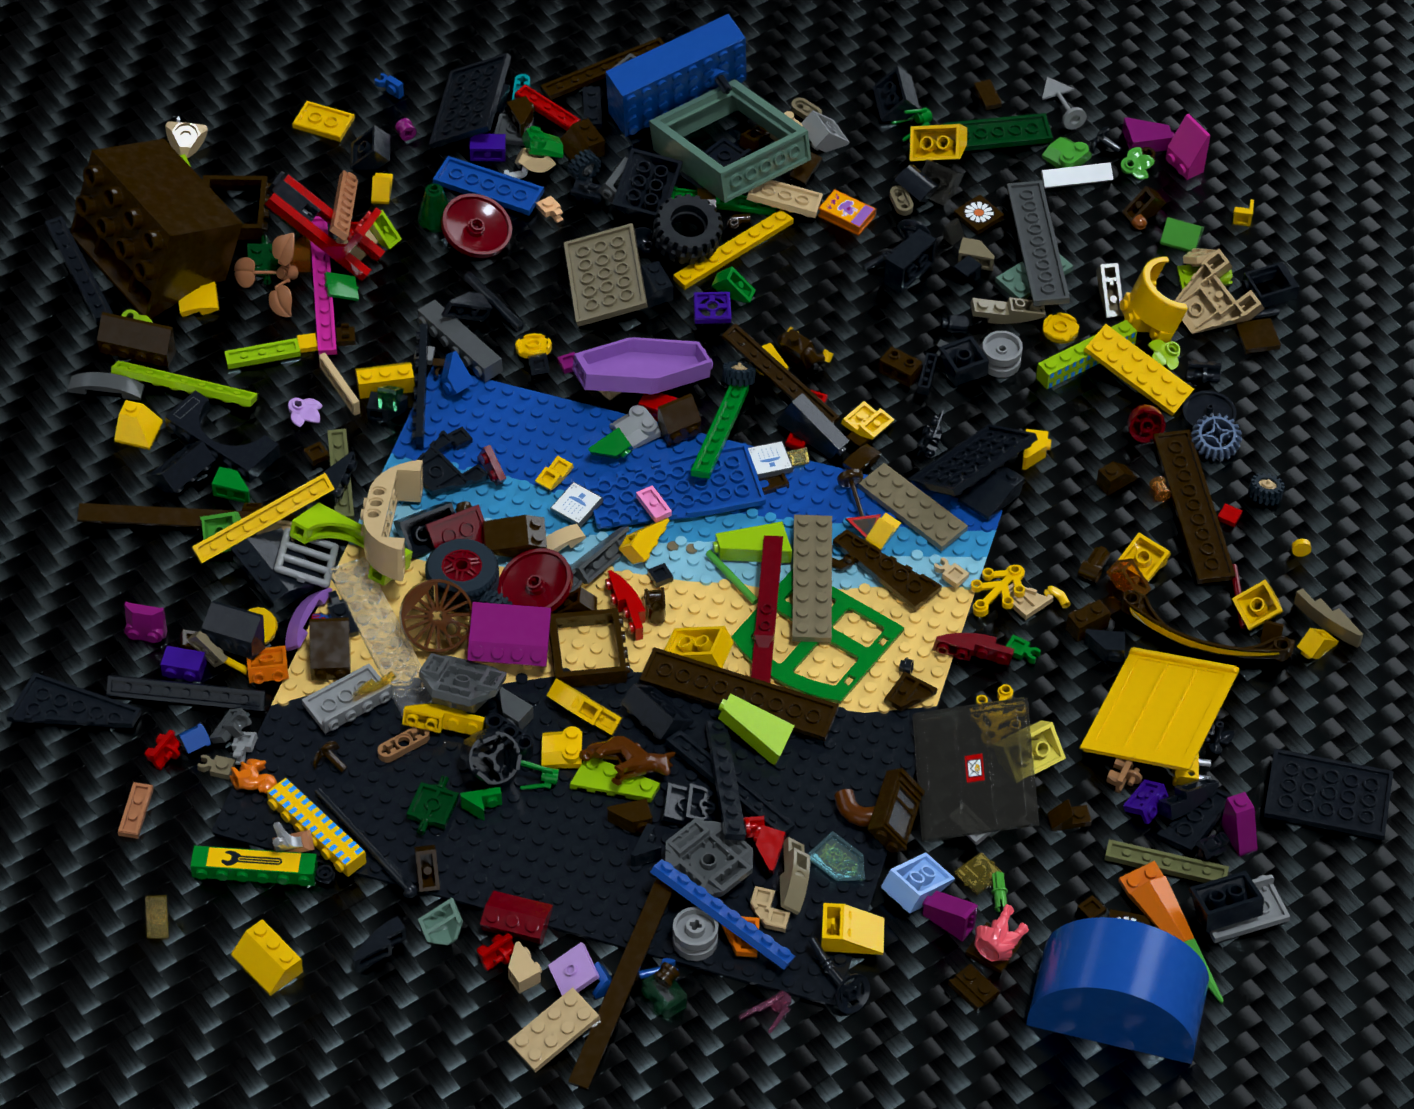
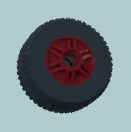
M455 539L441 544L432 551L425 564L426 580L444 579L455 583L466 592L473 604V602H479L487 590L497 591L499 586V564L492 550L484 544L470 539ZM438 583V603H440L446 586L444 583ZM432 586L428 593L434 601V587ZM452 586L449 587V590H448V593H447V595H446V598H445V601H444V604H443V605H445V603H446V602L455 594V592L457 591V590H456L455 588H453ZM460 593L447 609L465 601L463 595ZM468 604L453 611L469 612Z

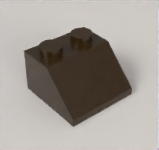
M588 118L572 124L560 139L563 144V153L569 161L585 149L592 151L597 157L605 155V140Z
M691 393L658 407V426L661 431V437L668 446L701 433V418Z

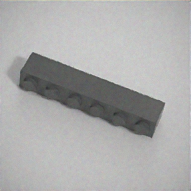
M436 300L417 310L419 325L428 324L430 335L437 338L442 346L447 347L451 352L457 351L463 364L473 370L477 377L482 378L486 382L503 372L502 358L459 320L442 317L441 313L445 308Z

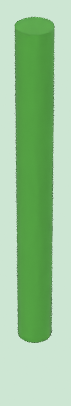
M712 550L707 551L706 556L753 605L757 604L758 598Z

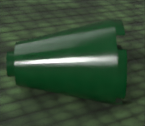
M434 183L426 187L418 214V223L421 228L429 229V232L432 233L442 232L441 217L449 203L443 187L439 184Z

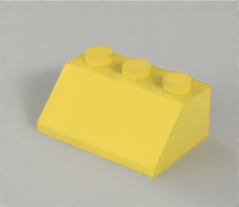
M1043 720L992 745L999 764L1016 784L1066 759L1053 722Z

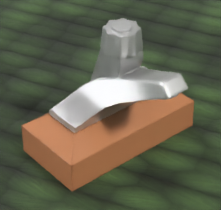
M280 822L273 824L277 837L272 838L275 851L302 853L315 850L311 830L288 834Z

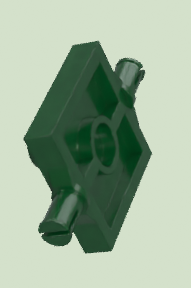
M264 235L261 236V244H247V256L255 262L254 271H277L282 266L278 264V259L274 258L272 254V244L268 242L269 237L265 235V240ZM254 274V275L263 276V279H264L263 283H264L265 285H267V280H268V285H270V284H271V276H274V275H277V274Z
M442 775L438 785L420 783L406 814L407 819L420 822L416 830L418 834L424 835L428 825L442 829L446 828L459 799L458 792L446 788L449 781L447 776L444 778V775Z

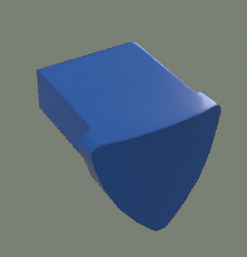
M201 723L179 734L188 754L205 745H211L208 733Z
M599 962L594 964L600 976L598 978L600 982L592 993L595 999L606 995L612 981L606 968Z

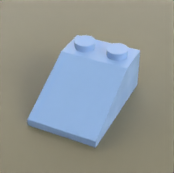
M925 852L890 869L881 888L897 901L904 910L912 913L923 907L922 904L927 896H932L935 891L941 892L955 878Z

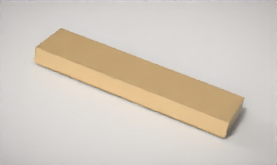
M320 354V368L354 416L360 414L359 400L327 354Z

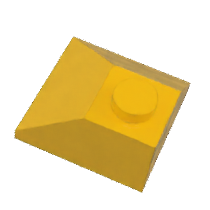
M126 400L118 416L114 441L150 450L163 424V420L144 404Z
M1266 579L1232 598L1249 631L1264 623L1265 620H1269L1283 612L1277 596Z

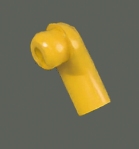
M1048 586V589L1044 590V595L1047 597L1049 594L1056 597L1062 608H1068L1071 605L1064 591L1054 586Z

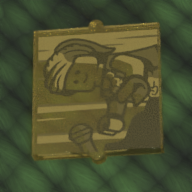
M981 852L958 868L955 874L964 882L965 886L968 885L978 895L993 884L992 874L996 871H1002L995 866L994 861L991 862Z

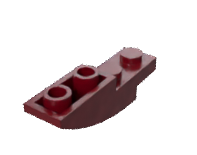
M951 633L937 636L932 651L970 661L971 656H976L980 659H987L1009 666L1014 648L996 644L997 637L978 633Z

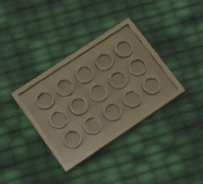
M632 223L564 242L575 319L578 327L648 307L636 235Z

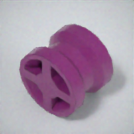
M408 118L399 120L395 125L396 131L404 141L411 140L417 133V130L412 126V122Z

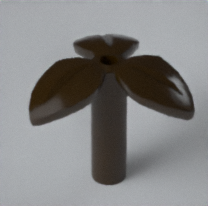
M328 741L319 749L320 751L314 757L313 766L315 769L322 757H326L341 772L347 769V766L332 752L340 748L337 742Z

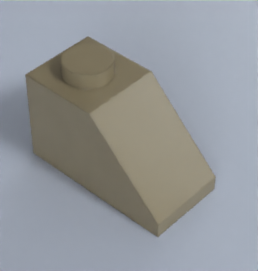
M962 237L958 262L969 255L982 265L981 269L993 271L995 256L980 240Z

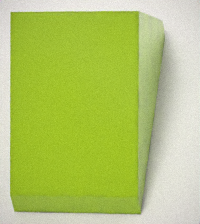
M381 210L382 213L369 230L378 240L379 244L390 249L402 238L384 211Z

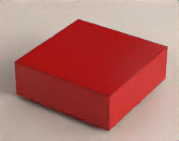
M1225 503L1218 515V520L1235 527L1242 515V510Z

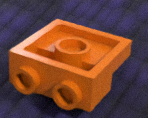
M286 646L268 647L254 659L247 658L249 683L261 684L264 681L274 680L280 682L284 679H289Z

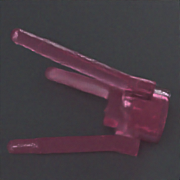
M781 990L768 1000L741 1014L739 1019L749 1016L756 1011L760 1012L770 1006L775 1012L780 1011V1014L768 1030L771 1033L783 1016L790 1011L788 1006L792 1002L791 998L785 991Z

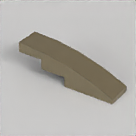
M1303 588L1296 592L1294 604L1311 620L1337 638L1355 647L1361 645L1363 633L1340 608L1332 611L1321 598L1314 601Z

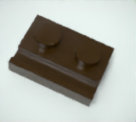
M971 963L948 982V985L977 1012L982 1006L987 1005L999 995V990Z

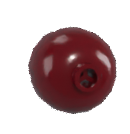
M1144 404L1136 407L1130 413L1127 421L1132 437L1144 443L1151 442L1150 439H1153V434L1163 433L1166 427L1164 416L1158 408L1152 405Z

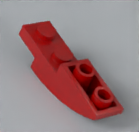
M609 570L608 579H605L607 591H611V603L618 608V612L623 611L625 619L628 618V629L630 634L634 635L635 641L642 640V623H645L646 610L643 603L626 580L614 571Z

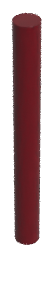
M1232 564L1236 577L1232 579L1234 596H1237L1242 591L1237 565ZM1237 609L1240 628L1245 630L1247 626Z

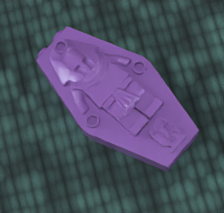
M633 337L575 353L572 370L584 390L653 395L710 377L713 362L707 355L706 350L697 341Z

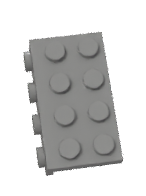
M367 664L303 698L302 705L326 734L329 731L336 730L340 725L354 720L357 716L371 711L379 704L386 703L393 697V692L390 684L386 685L373 667Z
M1261 875L1252 880L1264 897L1263 915L1209 931L1214 943L1290 920V915L1273 884V875Z

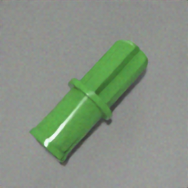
M996 871L992 874L993 890L991 892L994 895L995 911L1001 912L1000 904H1002L1003 911L1004 906L1007 904L1006 894L1008 890L1005 888L1004 873Z

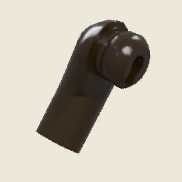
M750 214L733 215L727 222L728 227L736 229L741 223H750Z
M846 554L841 560L832 557V568L839 571L846 570L855 563L852 554Z

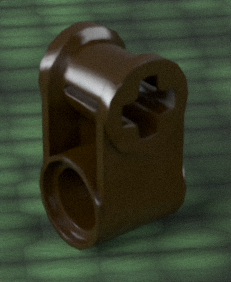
M664 587L658 590L644 589L645 606L647 607L649 621L653 624L663 623L666 612Z

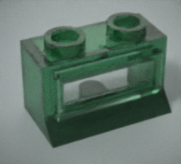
M654 974L642 980L641 991L643 996L651 1000L656 1012L662 1014L665 1019L670 1018L687 1007V994L675 980L672 981L673 985L669 989L660 985L654 979Z

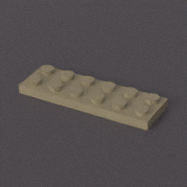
M885 463L858 483V488L940 551L947 548L968 529V525Z

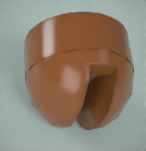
M1142 214L1134 217L1131 225L1138 230H1142L1146 227L1147 220Z

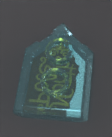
M833 831L808 853L810 861L836 881L865 880L863 854Z

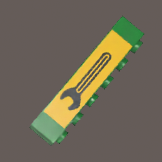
M194 846L190 867L192 877L198 879L208 878L220 881L237 880L239 882L252 881L279 883L281 885L315 886L318 862L317 854Z

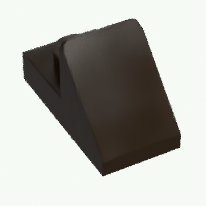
M1069 799L1047 813L1051 831L1091 826L1092 823L1087 805L1071 807Z

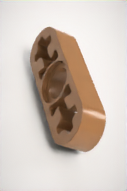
M416 727L406 730L380 744L378 747V758L386 763L396 760L404 754L426 744L430 739V731ZM406 740L409 742V745L400 746L399 742Z

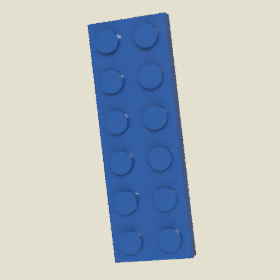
M451 156L446 158L433 178V184H439L444 188L462 194L484 195L495 200L502 207L526 215L531 214L536 206V202L540 200L544 193V187Z

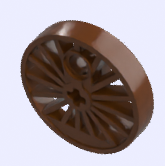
M444 579L422 581L408 591L401 603L399 611L401 629L408 641L420 650L429 653L448 652L461 645L470 633L472 603L466 592L451 581ZM438 583H444L446 586L440 603H438ZM432 586L434 587V603L428 593ZM452 586V587L455 588L457 591H456L455 594L445 603V605H443V604H444V601H445V598H446V595H447V593H448L449 587ZM461 593L465 598V601L447 609V607ZM424 595L426 596L429 605L421 599ZM419 602L422 606L426 608V610L419 608L415 605ZM468 604L469 613H449ZM411 609L424 613V615L407 614ZM440 612L439 616L442 620H433L434 615L432 613ZM470 616L468 625L455 621L452 618ZM425 618L424 620L406 628L405 619ZM427 623L424 626V628L414 638H412L408 631ZM450 623L456 626V632L453 635L448 634L446 631V627ZM430 627L425 644L422 646L416 641ZM461 627L467 629L463 636L460 635ZM435 629L436 649L428 648ZM440 632L444 635L449 647L441 649ZM450 638H459L460 640L453 645Z

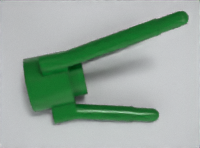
M925 107L922 109L905 110V114H916L908 120L892 121L891 123L897 124L915 119L917 124L929 126V122L932 121L933 117L931 111ZM910 133L902 140L906 141L907 139H909Z
M521 760L522 766L542 771L541 781H545V783L520 786L521 790L551 789L552 784L557 785L559 769L544 767Z

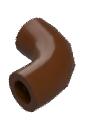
M842 789L836 792L834 798L841 816L849 823L860 827H869L875 806H860L856 802L854 792L851 789Z

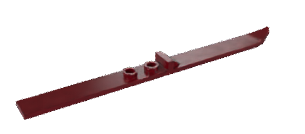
M764 535L751 677L771 683L783 536Z

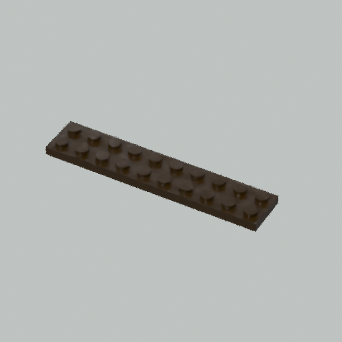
M1190 430L1153 434L1154 445L1197 584L1232 580L1236 577L1199 457L1194 447V442L1191 441Z
M656 647L653 648L639 679L641 684L652 685L657 689L718 708L722 700H727L731 693L794 725L792 731L826 741L839 709V704Z

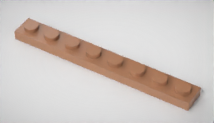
M343 170L339 176L330 232L345 241L349 236L358 180L354 174Z

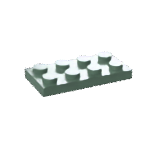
M1060 255L1064 275L1073 271V265ZM1023 261L996 277L995 282L1013 298L1027 299L1031 296Z

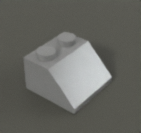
M814 110L801 123L808 130L811 146L817 151L829 152L850 143L833 119Z

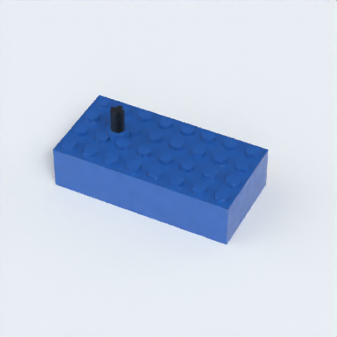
M727 14L606 71L609 114L623 135L627 137L650 127V120L717 87L721 89L723 94H729L732 87L728 82L735 79L743 83L746 80V38L730 15Z

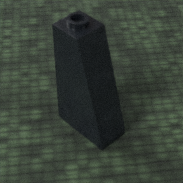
M803 393L793 400L776 420L779 425L829 459H832L835 455L841 456L847 450L845 446L849 440Z

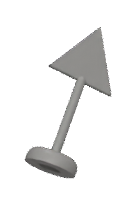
M1047 77L1042 100L1058 96L1067 110L1062 120L1064 126L1071 130L1081 127L1086 121L1085 111L1079 107L1070 108L1061 95L1074 91V88Z

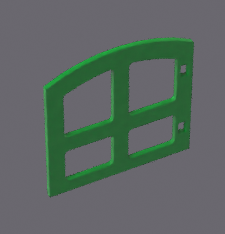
M793 569L779 583L777 613L792 621L793 605L785 599L793 592ZM832 586V600L836 603L832 606V639L830 644L856 658L857 662L836 685L808 679L794 673V671L820 642H800L782 663L772 660L771 679L791 690L841 704L901 635L904 627ZM757 609L731 636L736 647L750 663L753 660L754 640L751 637L754 635L756 628ZM847 611H852L884 631L871 646L865 647L833 627ZM883 638L888 640L884 646L878 644ZM850 677L853 681L848 686L844 682Z

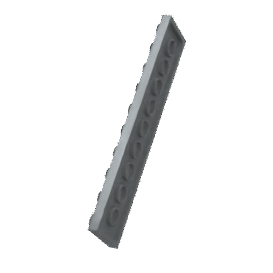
M1042 180L1008 183L1007 192L1033 306L1070 303Z

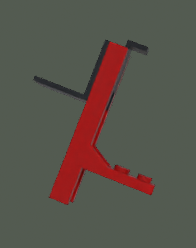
M281 171L267 189L272 195L264 204V207L297 232L294 235V242L301 234L304 235L360 281H363L371 269L352 255L350 251L356 245L376 262L382 257L385 251L365 236L382 211L376 207L372 212L368 211L359 222H351L349 236L347 237L349 241L346 244H338L312 223L315 216L318 215L331 225L333 209L289 174L284 180L281 179L284 175Z

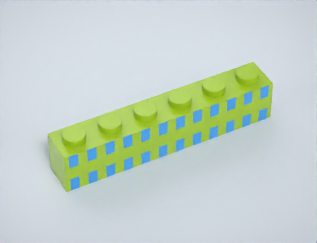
M1127 320L1111 327L1135 345L1137 330ZM1095 335L1039 362L1036 373L1037 380L1046 389H1049L1099 364L1098 361L1084 352L1085 347Z

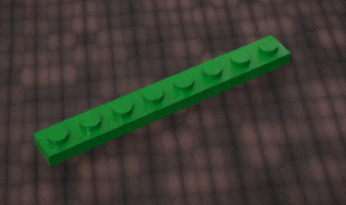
M733 384L729 385L692 466L691 476L710 479L748 394L749 385H742V387H739V385L732 386Z

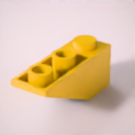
M666 518L659 522H654L626 535L619 550L632 564L647 561L650 557V552L658 544L660 535L665 532L669 519Z

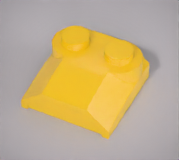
M1138 533L1117 560V563L1126 572L1139 580L1149 582L1158 570L1167 564L1171 553L1148 537Z
M570 726L563 731L542 733L541 766L549 768H580L582 764V759L579 757L582 750V731L577 727Z

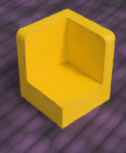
M1250 199L1249 208H1234L1233 224L1251 226L1254 200Z

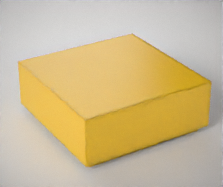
M315 333L297 335L301 353L318 351Z

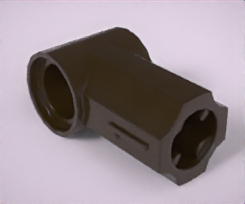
M1103 546L1095 547L1088 560L1082 562L1078 576L1097 583L1102 574L1103 567L1110 558L1107 548Z

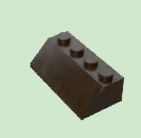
M102 312L97 336L100 353L169 367L176 353L173 327Z

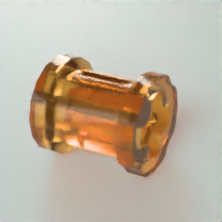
M1163 476L1155 477L1149 482L1151 489L1155 492L1157 501H1165L1171 496V491L1166 487V480Z

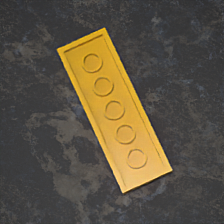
M1107 324L1100 329L1084 349L1085 353L1170 416L1177 412L1194 390V388Z

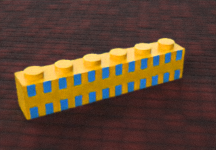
M284 778L267 791L269 807L274 811L277 810L286 823L289 822L293 825L296 832L311 830L314 847L320 851L324 859H329L338 872H343L349 877L366 864V852L287 778Z

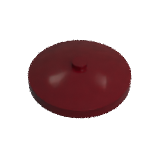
M463 194L455 197L447 204L441 217V228L446 240L457 251L470 257L489 258L499 254L505 249L512 235V223L505 209L495 200L484 195Z
M546 548L532 549L519 554L505 566L499 577L497 591L498 594L502 593L503 597L507 596L509 598L508 601L513 603L512 605L551 608V612H553L568 597L573 585V572L564 556L557 551Z

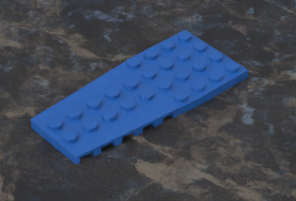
M747 444L723 447L710 479L691 476L692 466L699 453L695 452L671 458L668 463L661 464L656 462L652 463V467L642 469L640 466L634 468L633 472L625 474L623 471L617 472V476L610 478L602 476L599 477L598 481L588 483L587 480L584 481V488L603 497L604 500L597 510L593 511L597 529L654 522L636 498V492L652 485L672 510V516L668 517L669 520L707 516L765 505L766 498Z

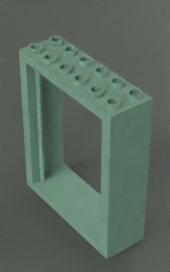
M735 79L728 82L732 87L729 94H723L721 89L717 87L649 121L653 150L661 156L683 161L682 172L724 203L811 160L808 130ZM739 110L779 140L723 167L686 140L684 136Z

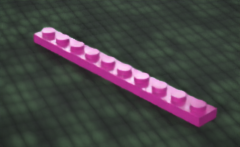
M315 216L312 223L328 235V223L321 217ZM311 242L318 355L322 353L334 355L337 354L333 297H328L324 275L325 272H331L330 256Z

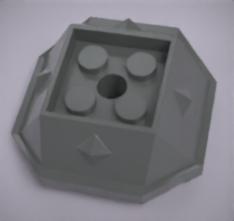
M431 653L420 669L419 678L426 687L432 703L447 706L451 709L475 713L487 700L496 696L506 680L507 672L499 671L492 666Z
M695 818L666 840L665 861L671 863L680 873L687 875L698 886L704 887L713 897H721L752 873L753 848L743 840H724L721 822L704 821V819Z

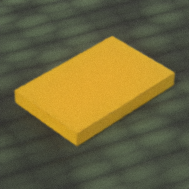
M306 101L292 123V127L341 142L354 121L355 115Z

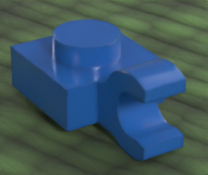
M381 73V80L374 79L375 85L377 87H386V91L390 95L398 99L404 96L403 83L393 76L387 77L386 74Z

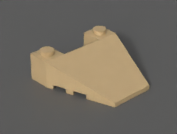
M1220 249L1204 259L1198 271L1193 274L1190 282L1175 299V302L1187 305L1188 309L1182 321L1192 334L1248 321L1264 310L1263 305L1251 290L1238 300H1235L1219 278L1233 268Z

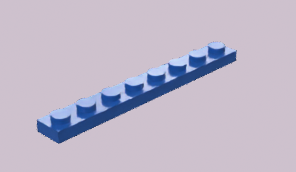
M661 859L653 866L650 873L779 967L785 970L792 963L795 955L788 948L775 942L770 935L764 934L755 924L748 922L737 911L731 910L720 899L713 897L704 887L698 886L687 875L676 870L671 863Z

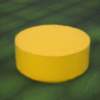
M1307 539L1295 540L1291 545L1295 556L1303 557L1311 552V544Z

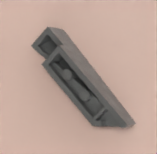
M628 526L618 528L570 565L573 572V585L570 593L578 589L582 583L589 584L623 555L619 547L626 537V532H629Z

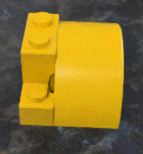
M1157 257L1146 263L1131 293L1126 292L1120 301V310H1122L1125 320L1137 332H1149L1152 341L1160 339L1167 343L1171 341L1188 308L1184 303L1168 299L1156 289V280L1165 263L1169 262L1168 257Z

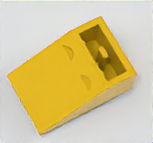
M823 903L821 947L824 952L883 955L884 918L846 904Z

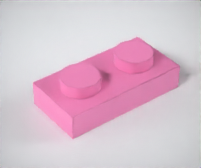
M653 485L636 492V498L655 523L672 516V510Z

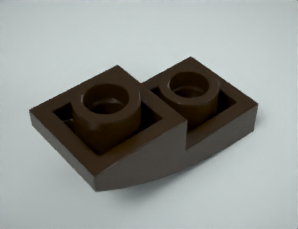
M811 152V160L794 168L790 178L806 185L823 158Z
M865 444L843 462V467L848 470L860 469L863 471L867 466L871 467L882 453L869 444Z

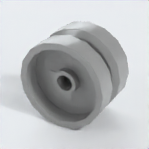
M995 331L985 337L982 343V351L989 360V375L1006 378L1014 375L1019 370L1023 346L1018 336L1008 331Z
M698 907L686 908L679 912L673 922L672 944L674 950L679 956L691 961H700L711 956L717 948L718 922Z

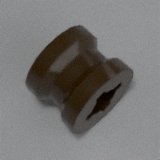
M663 962L661 970L656 972L653 977L660 985L669 989L673 985L672 981L677 979L680 973L669 963Z

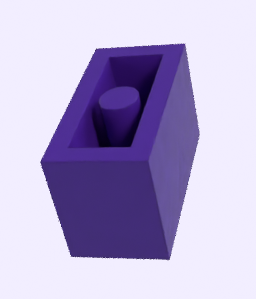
M478 134L470 138V161H505L506 134Z
M167 646L160 664L162 676L171 679H183L189 682H201L207 664L206 655L202 651Z

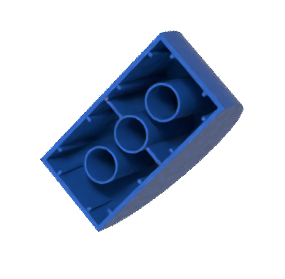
M1099 917L1076 920L1059 927L1046 941L1026 1025L1192 1064L1209 985V974L1203 960L1190 946L1159 928L1120 918Z

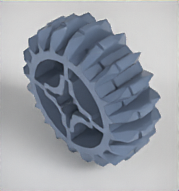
M1211 413L1209 417L1204 415L1203 419L1197 420V424L1193 426L1191 441L1194 442L1196 450H1199V456L1205 454V459L1212 457L1214 462L1218 458L1221 462L1224 457L1228 460L1231 455L1234 456L1236 454V450H1239L1242 433L1241 430H1238V424H1234V419L1228 420L1227 415L1223 418L1220 413L1217 416ZM1211 428V431L1202 434L1204 430ZM1227 440H1231V442L1228 445L1222 447V443L1227 442Z

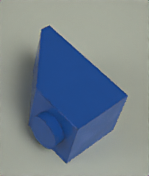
M457 351L446 355L441 377L443 389L450 396L461 392L474 383Z

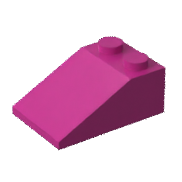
M1190 114L1184 117L1168 145L1166 154L1168 163L1187 180L1204 172L1210 134Z

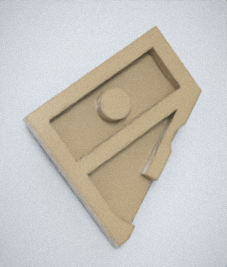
M1193 248L1192 252H1188L1183 256V262L1191 264L1192 267L1201 266L1204 259L1216 250Z
M1014 583L1008 586L1010 597L1014 599L1013 609L1025 620L1053 602L1052 595L1048 594L1046 597L1038 594L1036 589L1025 587V595L1023 597H1015Z

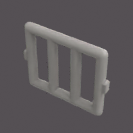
M286 528L283 532L274 571L296 578L301 583L308 582L328 588L339 545L324 539L308 542L330 549V554H326L289 542L291 529ZM289 549L326 561L327 566L288 555L286 551ZM285 561L322 573L324 578L321 579L284 567L283 562Z

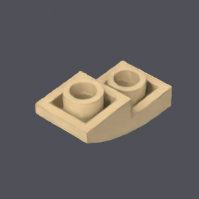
M578 524L569 525L546 536L547 549L559 552L567 545L573 548L587 537Z

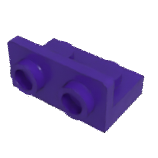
M1144 779L1123 805L1125 812L1141 815L1144 823L1149 824L1159 812V800L1169 797L1165 785Z

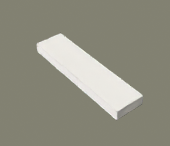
M1111 162L1041 171L1044 189L1113 180Z

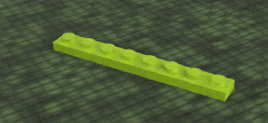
M118 360L111 367L112 374L126 376L139 382H149L154 386L169 387L171 390L186 391L188 394L196 390L208 399L216 398L225 403H237L242 407H251L257 401L258 393Z

